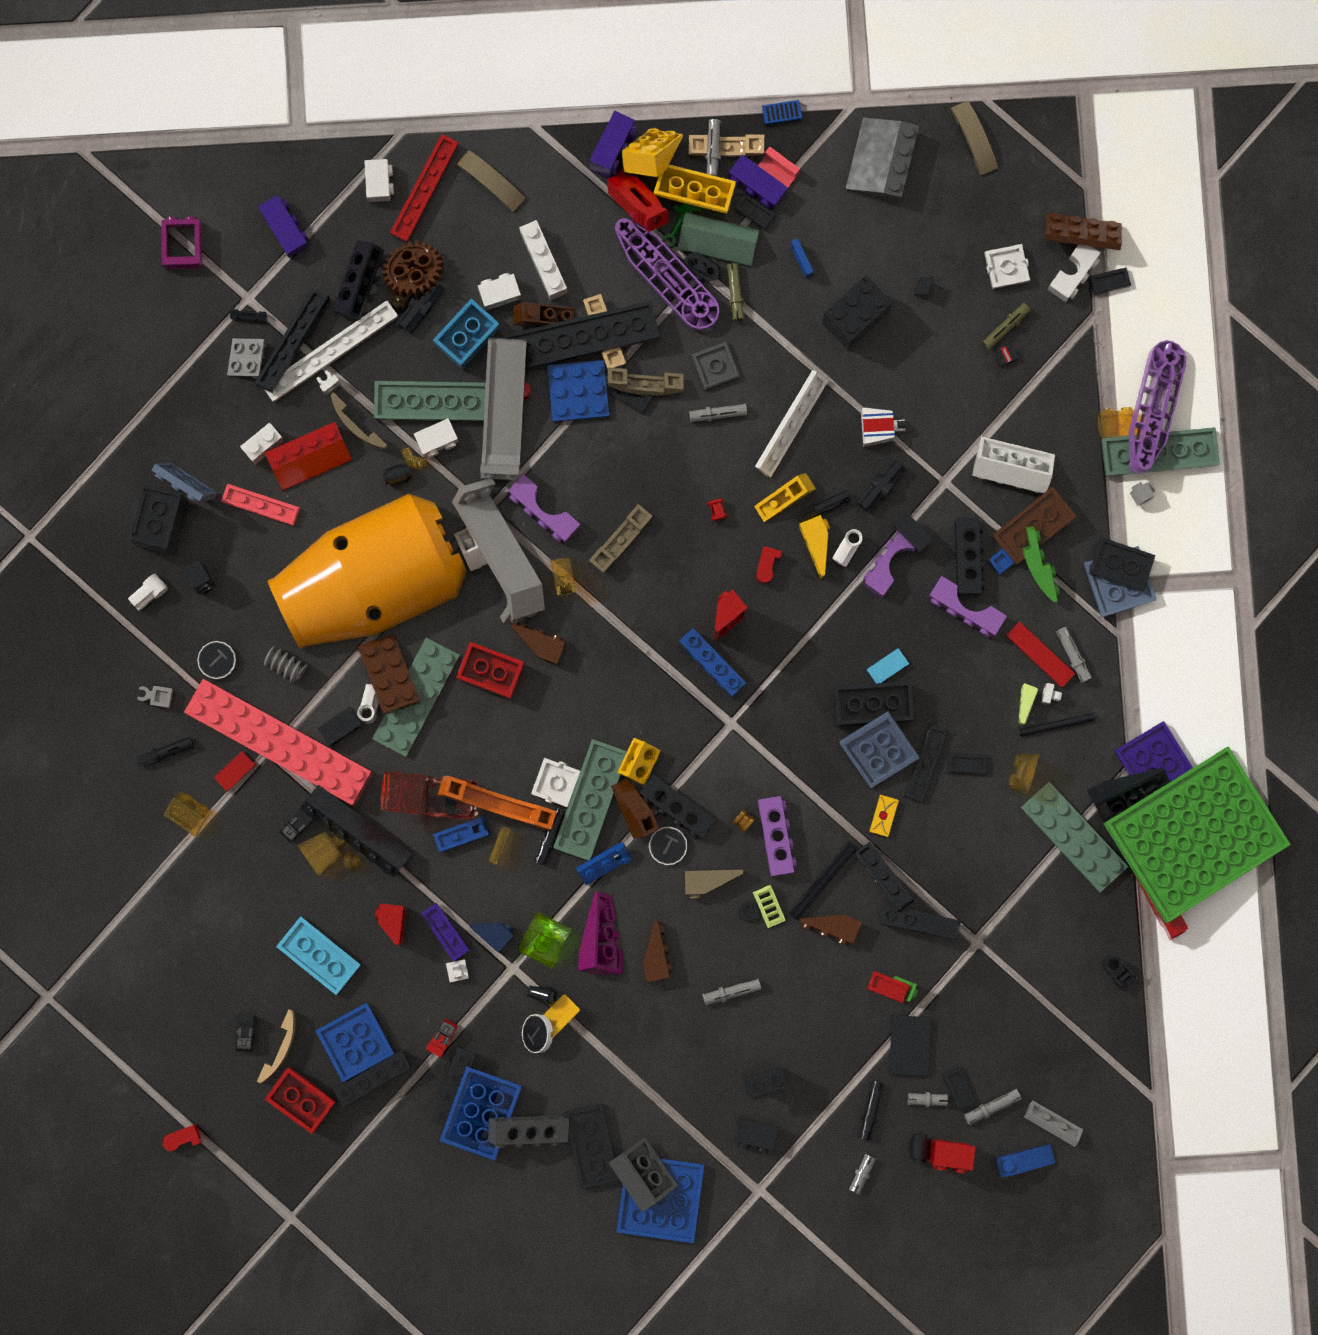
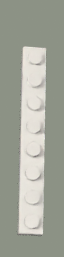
M385 301L363 316L361 320L356 321L289 367L273 393L265 390L273 403L397 319V313L389 302Z

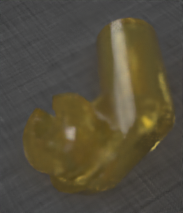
M409 447L401 450L409 467L422 469L427 465L426 458L413 456Z

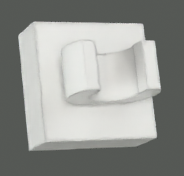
M325 371V374L328 376L327 380L322 381L317 377V381L324 394L328 395L341 383L335 375L331 376L328 371Z
M1046 683L1044 685L1041 704L1049 705L1051 700H1061L1062 693L1053 691L1054 684Z
M465 959L446 963L450 983L469 978Z

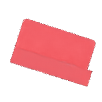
M771 147L767 149L765 157L758 165L788 188L800 172L799 167Z

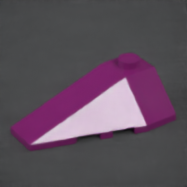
M601 892L594 893L579 949L578 971L589 974L622 975L623 954L622 949L619 950L617 938H619L618 931L615 932L614 928L615 913L611 895Z

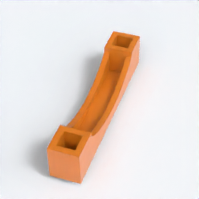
M443 776L438 792L440 796L544 830H551L557 812L486 790L451 776Z

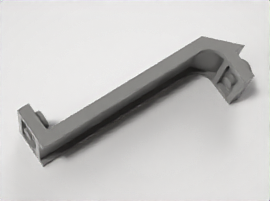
M488 339L483 447L480 467L481 478L519 479L527 340Z
M492 478L460 487L452 503L506 594L507 607L500 616L503 624L510 621L513 623L522 617H532L537 612L545 610L543 587L490 496L495 482Z

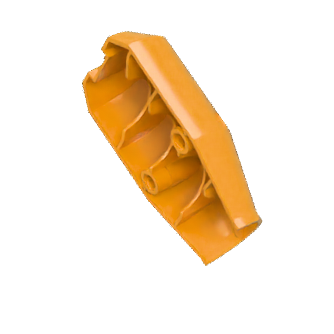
M409 493L324 533L279 574L268 580L283 618L300 649L312 645L376 636L458 597L467 570L459 553L451 555L454 552L449 541L445 542L443 538L446 534L441 523L437 525V522L443 519L434 502ZM339 540L347 541L346 549L339 550L337 548ZM372 609L380 611V617L376 620L370 618L369 614Z

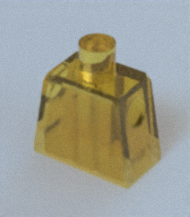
M570 557L551 560L557 596L576 592Z
M323 832L300 843L297 847L317 875L322 876L342 856L338 847L345 843V841L338 839L336 835L331 838L327 832Z

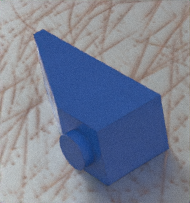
M1051 1144L994 1157L998 1177L1000 1178L1055 1163Z

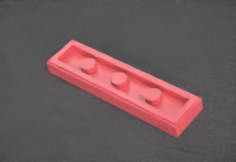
M227 484L221 500L222 503L292 526L295 525L300 510L297 506Z

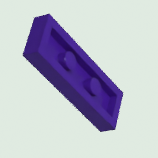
M437 903L421 913L453 961H456L470 951Z

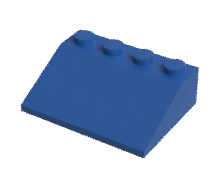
M466 1066L439 1141L495 1161L499 1148L488 1142L489 1118L511 1117L522 1086Z

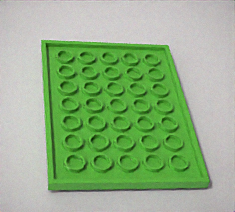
M1229 746L1103 823L1165 923L1172 921L1291 845Z

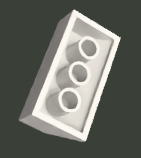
M981 436L972 476L996 481L1000 484L1012 485L1016 488L1032 490L1036 493H1045L1049 488L1052 478L1055 454Z

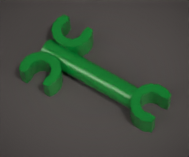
M680 202L682 203L680 208L673 206V210L681 214L670 233L662 237V241L665 242L666 239H671L670 248H673L676 244L675 237L682 227L685 213L692 214L696 211L701 214L702 210L700 207H692L690 204Z

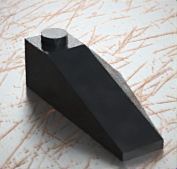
M1159 768L1104 781L1088 789L1087 792L1102 823H1105L1170 783L1165 769Z

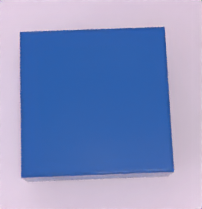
M1003 548L988 560L999 576L1015 564Z

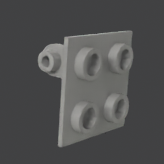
M232 338L227 375L252 376V378L257 379L262 371L261 365H264L262 359H265V356H263L266 348L265 339Z

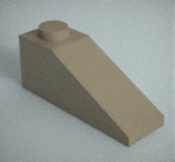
M743 870L685 871V895H689V899L701 898V895H705L742 875Z

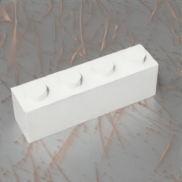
M537 220L519 227L520 234L550 301L567 294V287Z

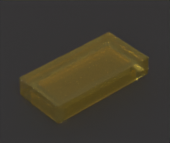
M501 827L489 863L497 865L510 831L509 828Z

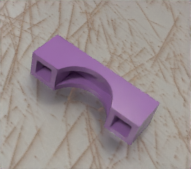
M523 474L508 490V493L511 495L509 499L516 505L520 503L524 507L523 511L529 517H536L539 520L537 523L544 530L548 528L553 532L551 536L559 543L563 541L566 544L581 527L580 523L567 512L559 515H550L543 512L536 503L538 486Z
M896 531L898 534L896 539H890L885 546L887 551L884 556L880 554L875 560L874 564L877 566L873 571L869 569L863 578L865 580L864 586L881 598H883L894 582L889 570L891 558L901 551H916L898 531Z
M941 576L928 597L931 599L930 603L939 608L941 606L946 608V612L955 618L959 616L964 619L963 623L971 628L973 626L980 629L979 632L985 637H994L1007 615L992 606L979 612L966 609L959 602L957 596L958 586Z

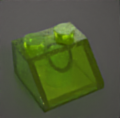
M537 912L528 927L518 952L553 968L572 929Z

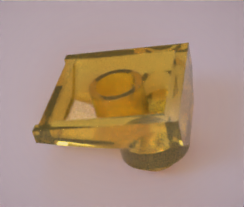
M1021 752L1020 756L1016 755L1013 765L1016 767L1014 774L1011 773L1008 782L1012 790L1022 794L1029 792L1040 754H1025Z

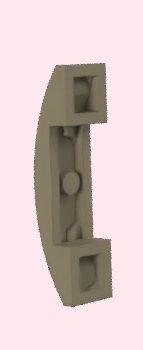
M969 101L951 107L957 124L960 125L974 156L973 160L980 176L997 170V162L988 138Z
M470 150L457 163V166L495 195L511 212L514 213L526 200L501 174Z
M608 367V386L620 391L658 396L676 394L684 390L683 374L665 372L664 377L627 374V369Z
M334 392L331 394V399L338 416L355 437L373 448L384 451L389 449L387 444L374 432L368 437L344 414L348 410L347 405Z
M638 504L605 544L589 559V562L604 573L627 549L653 516Z

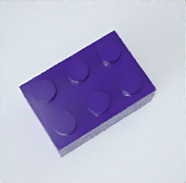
M614 110L589 160L591 171L607 179L617 175L620 169L621 158L623 159L622 150L628 147L629 142L633 143L637 135L634 119Z

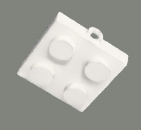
M1022 244L985 251L986 269L990 277L992 289L1030 281L1027 266H1029L1028 259H1025Z
M544 758L531 794L543 798L551 804L554 802L568 807L580 770L568 767L566 763L560 761L557 763Z

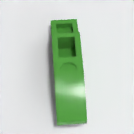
M1034 526L1026 527L1029 546L1022 547L1027 566L1041 590L1053 602H1057V596L1060 595L1058 584L1054 585L1053 577H1056L1055 568L1050 566L1048 561L1042 562L1045 560L1043 549H1039L1038 542H1041L1039 530L1035 531Z

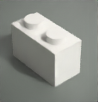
M387 159L365 160L366 196L368 202L391 201V195H394L393 183H390V176H393L392 165H389Z
M505 273L500 275L499 279L493 281L487 279L478 285L486 311L521 300V294L514 274Z
M449 419L414 433L424 458L427 456L432 458L438 455V451L442 449L450 450L456 447V443L459 442Z
M268 423L240 447L256 465L266 457L265 452L277 448L284 440L276 429Z

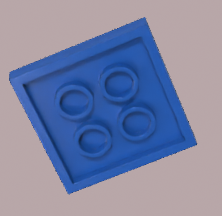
M604 360L547 365L553 422L609 417Z
M368 1003L316 1030L342 1082L395 1054Z

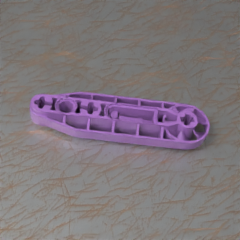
M622 218L618 220L615 225V233L629 263L691 329L703 331L713 327L718 320L719 305L711 293L657 235L646 231L645 228L629 219ZM621 227H628V233L625 230L621 231ZM648 235L653 237L660 245L655 248L646 237ZM635 239H640L642 241V244L639 246H634L632 244V241ZM662 247L673 257L669 262L659 252ZM630 251L640 260L637 265L630 259L628 255ZM646 252L649 255L653 254V259L650 257L646 258ZM675 261L686 271L684 274L680 275L672 266ZM642 265H645L653 274L650 279L639 269ZM666 270H669L672 273V275L684 286V290H682L679 287L680 284L676 282ZM662 274L681 292L680 294L661 276ZM689 275L699 286L693 289L684 278ZM656 278L666 288L662 293L652 283ZM668 292L679 302L675 307L665 297ZM690 293V295L684 300L683 297ZM681 306H682V311H681V312H682V315H681L680 312L677 310V309H678L679 307H681ZM716 306L717 310L709 311V307ZM697 309H704V314H697ZM707 318L712 321L711 324L706 320Z
M1165 340L1159 342L1151 348L1147 357L1129 428V467L1134 474L1147 472L1168 440L1186 368L1185 352L1174 341ZM1175 364L1179 368L1178 373H1175ZM1149 375L1151 376V380L1149 387H1146V382ZM1174 384L1176 385L1174 395L1172 396L1170 395L1172 385ZM1146 393L1145 403L1141 404L1143 394ZM1168 401L1172 402L1169 413L1166 412ZM1139 409L1142 411L1140 422L1137 421ZM1164 419H1167V423H1166V427H1165V431H1164V430H1162V425H1163ZM1135 427L1138 428L1136 439L1134 435ZM1162 436L1163 439L1160 447L1158 448L1157 445L1159 437Z

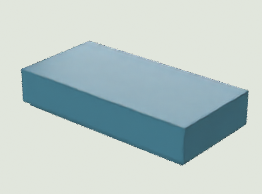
M898 648L869 667L867 672L875 683H882L909 665V663Z

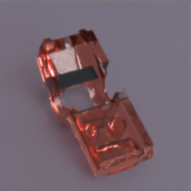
M384 772L381 790V811L456 819H473L478 815L476 807L446 798V806L440 808L442 809L441 813L434 812V808L437 807H427L428 787L438 788L436 783H441V778L418 774ZM460 779L480 787L476 781ZM455 810H460V814H455Z

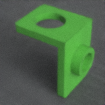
M894 976L893 979L910 985L905 1001L910 1002L911 999L914 1000L918 992L917 984Z

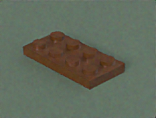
M1047 213L1045 218V240L1121 250L1122 223L1102 221L1095 218L1087 219L1078 216H1066L1059 213Z
M1051 487L994 533L993 537L1017 565L1025 559L1022 547L1029 546L1026 527L1034 526L1035 531L1039 530L1041 542H1038V546H1041L1072 521L1076 515L1056 490Z
M394 634L357 646L383 715L420 703Z

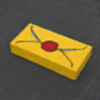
M883 795L879 796L869 832L885 837L889 836L899 800Z

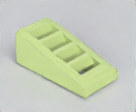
M1025 683L1021 687L1018 721L1021 726L1026 724L1038 692V688Z
M771 885L753 892L767 928L786 921ZM769 892L770 896L760 900L759 896ZM773 900V903L763 907L762 903ZM776 907L775 911L766 914L765 910ZM779 914L778 918L769 921V917Z

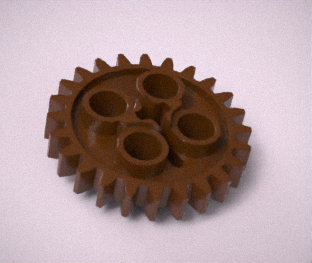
M416 240L414 245H412L411 241L408 242V246L401 243V249L394 247L396 252H389L391 258H385L387 264L383 265L384 271L382 274L388 288L392 289L394 294L399 292L401 297L406 293L408 298H410L411 294H414L417 298L419 292L425 295L426 289L431 292L430 286H437L435 280H441L440 274L444 273L442 269L444 264L437 249H433L431 244L427 246L425 241L420 245L418 240Z

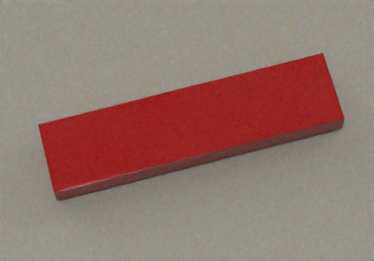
M1018 622L1006 635L1011 642L1061 688L1075 675L1066 664L1022 623Z

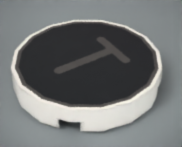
M209 642L199 652L198 666L207 677L223 679L229 676L235 669L236 655L233 649L224 642Z
M662 827L651 836L649 850L653 859L658 863L674 865L685 856L687 840L678 829Z
M539 1014L530 1015L523 1024L522 1039L525 1047L532 1053H543L549 1049L553 1037H551V1032H553L550 1020L546 1016Z

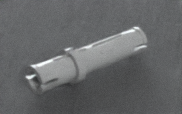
M710 119L708 121V154L705 158L707 160V174L718 177V163L721 160L719 155L721 121Z
M746 403L717 408L706 407V409L689 411L691 423L705 420L712 422L713 419L747 416Z
M1067 626L1056 631V634L1080 682L1083 683L1090 680L1092 676L1087 669L1086 661L1080 655Z
M757 978L756 980L727 988L720 987L719 990L702 994L705 1006L720 1001L724 1003L731 998L761 991V985Z
M1014 1089L989 1103L979 1105L978 1108L964 1114L970 1126L984 1118L988 1119L993 1113L1022 1099L1018 1090Z

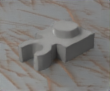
M144 686L139 687V690L145 691L146 695L145 697H138V700L145 702L150 699V705L170 708L173 689L153 686V690L150 691Z

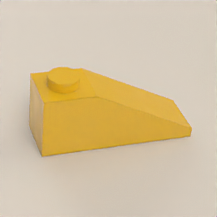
M806 473L797 475L754 507L762 520L766 522L806 497L816 488Z
M821 515L800 523L799 528L821 579L825 576L827 530L830 528L827 520L822 519Z

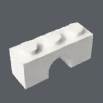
M1078 245L1069 258L1077 266V273L1068 275L1060 270L1047 290L1065 302L1069 298L1073 300L1079 291L1077 289L1079 283L1084 284L1090 276L1087 274L1089 269H1095L1100 259L1098 257L1100 252L1092 246Z

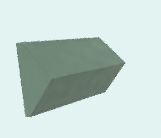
M686 212L682 223L678 249L697 252L708 258L751 267L759 230Z

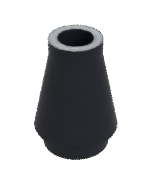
M530 985L527 997H531L546 1006H553L557 997V990H553V987Z

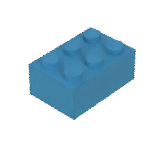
M470 299L433 339V343L463 370L488 343V339L492 338L501 329L500 324L473 299Z

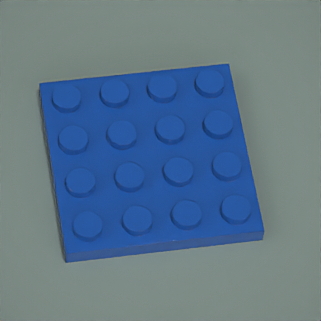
M660 1158L678 1186L642 1212L623 1185L617 1233L694 1243L704 1164Z

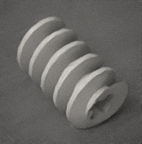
M274 645L266 655L264 666L269 667L271 665V671L277 669L278 675L283 674L284 679L290 677V683H295L302 677L308 665L300 667L301 660L294 663V656L287 659L289 653L286 652L284 655H281L282 648L275 651L276 645Z

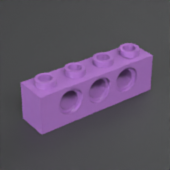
M781 796L758 800V807L770 877L794 873L797 864L795 857H791L790 850L794 849L792 838H788L787 831L790 830L789 819H785L784 812L787 811L786 801L782 800ZM771 812L779 814L780 820L778 822L770 821L769 814ZM775 831H780L783 834V839L779 842L772 838V834ZM778 850L786 852L785 860L780 861L776 858L775 854Z

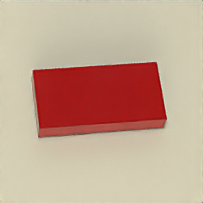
M242 751L214 778L228 792L256 765Z
M874 971L867 989L904 1003L910 985Z

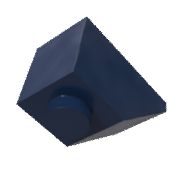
M501 923L471 924L470 926L475 933L498 953L514 937L512 934L514 930L507 923L503 925Z

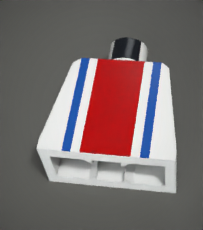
M862 408L863 447L893 441L895 431H905V420H894L893 411Z

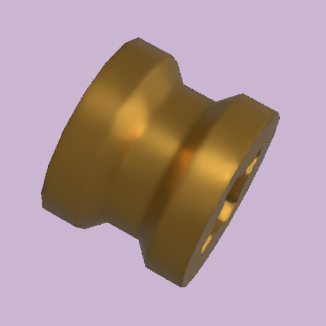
M743 809L732 824L740 827V831L744 833L756 818L749 816L747 811Z

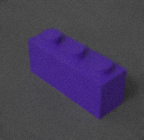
M743 154L729 171V180L736 181L735 186L738 187L740 185L743 187L746 194L761 200L760 203L768 209L772 208L774 210L787 193V186Z
M277 195L258 206L288 258L308 248L306 241L309 239L303 230L299 231L297 228L299 222L294 214L289 215L287 211L289 206L285 199L280 200Z

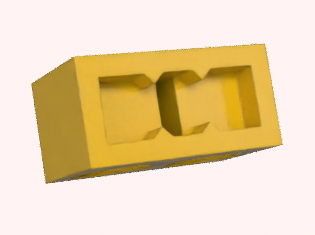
M633 738L617 773L634 782L645 785L661 750L644 741Z

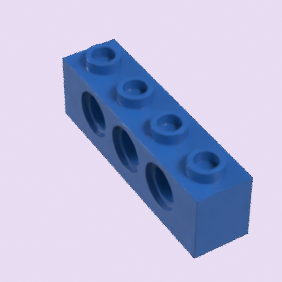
M694 628L679 640V644L731 698L746 685V682Z

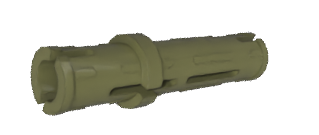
M733 263V266L728 264L727 270L731 297L729 304L732 306V320L739 321L740 319V321L745 320L743 312L744 298L741 295L739 264Z
M1022 303L1012 314L1009 313L1007 319L982 341L983 345L988 350H991L1015 326L1018 327L1020 325L1019 322L1031 312L1030 308L1025 303ZM1019 314V316L1010 325H1008V323L1011 322ZM1003 328H1005V330L1002 331V332L994 339V337H995Z

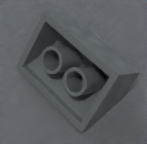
M645 1137L609 1162V1165L641 1212L657 1203L678 1186Z

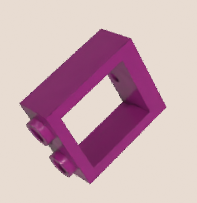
M168 217L166 218L167 220H161L162 266L164 269L203 268L201 221L196 217H186L184 220ZM195 227V256L168 257V228Z

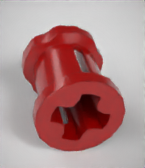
M723 498L707 502V506H710L712 521L728 517L723 507Z

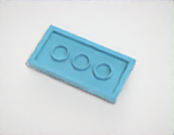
M301 916L276 946L335 995H338L361 966L360 963Z

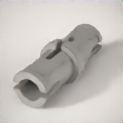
M930 1092L925 1094L908 1093V1105H925V1107L929 1108L930 1106L947 1107L948 1104L947 1101H939L948 1100L947 1094H930Z
M867 1154L864 1155L859 1169L855 1171L856 1176L849 1190L859 1195L861 1194L866 1180L870 1178L869 1173L876 1161L875 1158Z

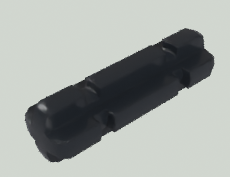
M231 309L230 319L251 322L258 320L265 323L267 322V313Z

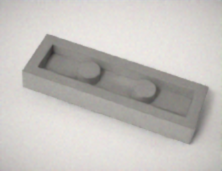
M1033 1100L1029 1104L1024 1118L1074 1147L1078 1144L1083 1129Z

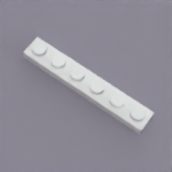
M812 370L755 466L770 478L828 382L819 372Z

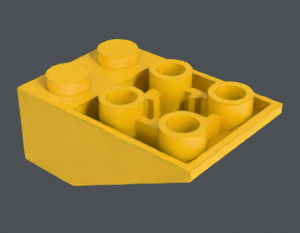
M656 128L649 129L622 150L624 172L654 177L659 176L667 169L683 138V134H678L674 131H659Z

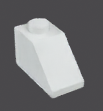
M467 528L454 534L470 571L488 564Z

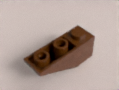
M522 302L513 306V325L540 327L574 319V308L528 302Z
M516 621V624H510L514 632L540 660L558 666L566 645L562 641V637L553 634L552 637L544 635L545 631L534 628V630L527 629V625Z
M628 778L611 786L633 839L645 837L659 830L652 810Z
M846 915L800 918L798 921L802 923L801 927L810 931L813 928L820 930L819 934L830 938L832 935L838 938L837 942L846 946L849 943H854L862 924L861 921Z
M658 920L654 922L643 961L647 982L670 978L669 974L673 973L671 963L666 962L665 954L669 953L667 944L662 943L661 935L665 934L663 925L658 924Z

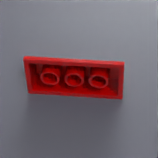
M335 422L265 452L283 491L352 460Z
M726 590L718 597L714 630L715 641L746 617L748 607L734 590L730 592Z

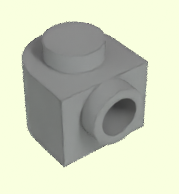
M1140 482L1131 487L1130 495L1137 506L1146 503L1155 496V489L1151 482L1145 484Z

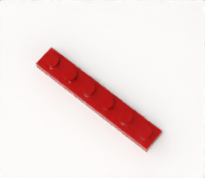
M441 134L390 232L392 236L408 243L459 142Z

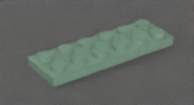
M375 381L374 420L443 421L449 419V421H484L486 383Z
M1216 427L1169 432L1166 445L1152 467L1145 473L1219 466L1220 459ZM1129 436L1102 438L1105 477L1134 474L1129 467ZM1162 436L1159 437V441H1158V445H1157L1158 448H1159L1160 445H1161V442H1162V439H1163Z
M425 638L408 670L420 703L384 715L372 740L407 757L460 655Z
M593 739L591 740L553 847L554 849L588 861L591 860L614 794L611 786L618 783L621 774L617 772L627 751Z
M1047 782L1020 807L1099 893L1128 867L1050 782Z

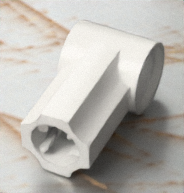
M852 529L846 533L832 560L844 567L848 565L862 542V534L859 530ZM850 534H857L859 541L853 544L848 540Z
M154 573L128 599L140 611L154 598L157 599L168 590V587Z
M366 684L361 706L357 714L363 723L371 724L377 718L376 712L379 703L372 685ZM365 710L372 711V715L369 718H363L362 714Z

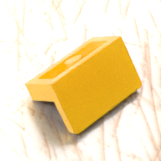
M565 994L544 1014L552 1025L553 1032H551V1036L553 1038L581 1010Z

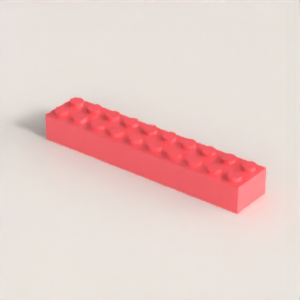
M204 679L184 711L187 715L312 784L321 786L332 795L352 806L356 805L373 774L370 770Z

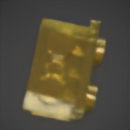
M1132 407L1121 408V411H1113L1112 408L1103 409L1097 415L1099 438L1129 436V428L1134 413ZM1136 427L1134 429V435H1137L1138 428Z
M179 792L173 797L163 815L195 837L212 812L205 805L193 800L189 794Z

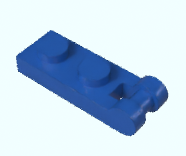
M483 816L433 834L439 852L491 835L489 829L486 828L485 817ZM477 825L479 832L474 834L472 827Z
M624 843L614 845L576 868L585 885L618 866L631 862L632 856L629 852H626L627 848Z

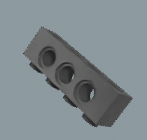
M562 1115L489 1118L488 1142L494 1144L497 1148H506L507 1145L525 1147V1144L540 1147L543 1146V1143L560 1146L561 1143L568 1142L569 1119ZM549 1127V1132L544 1135L545 1130ZM531 1128V1133L526 1136L527 1130ZM513 1129L512 1135L508 1137L509 1131Z

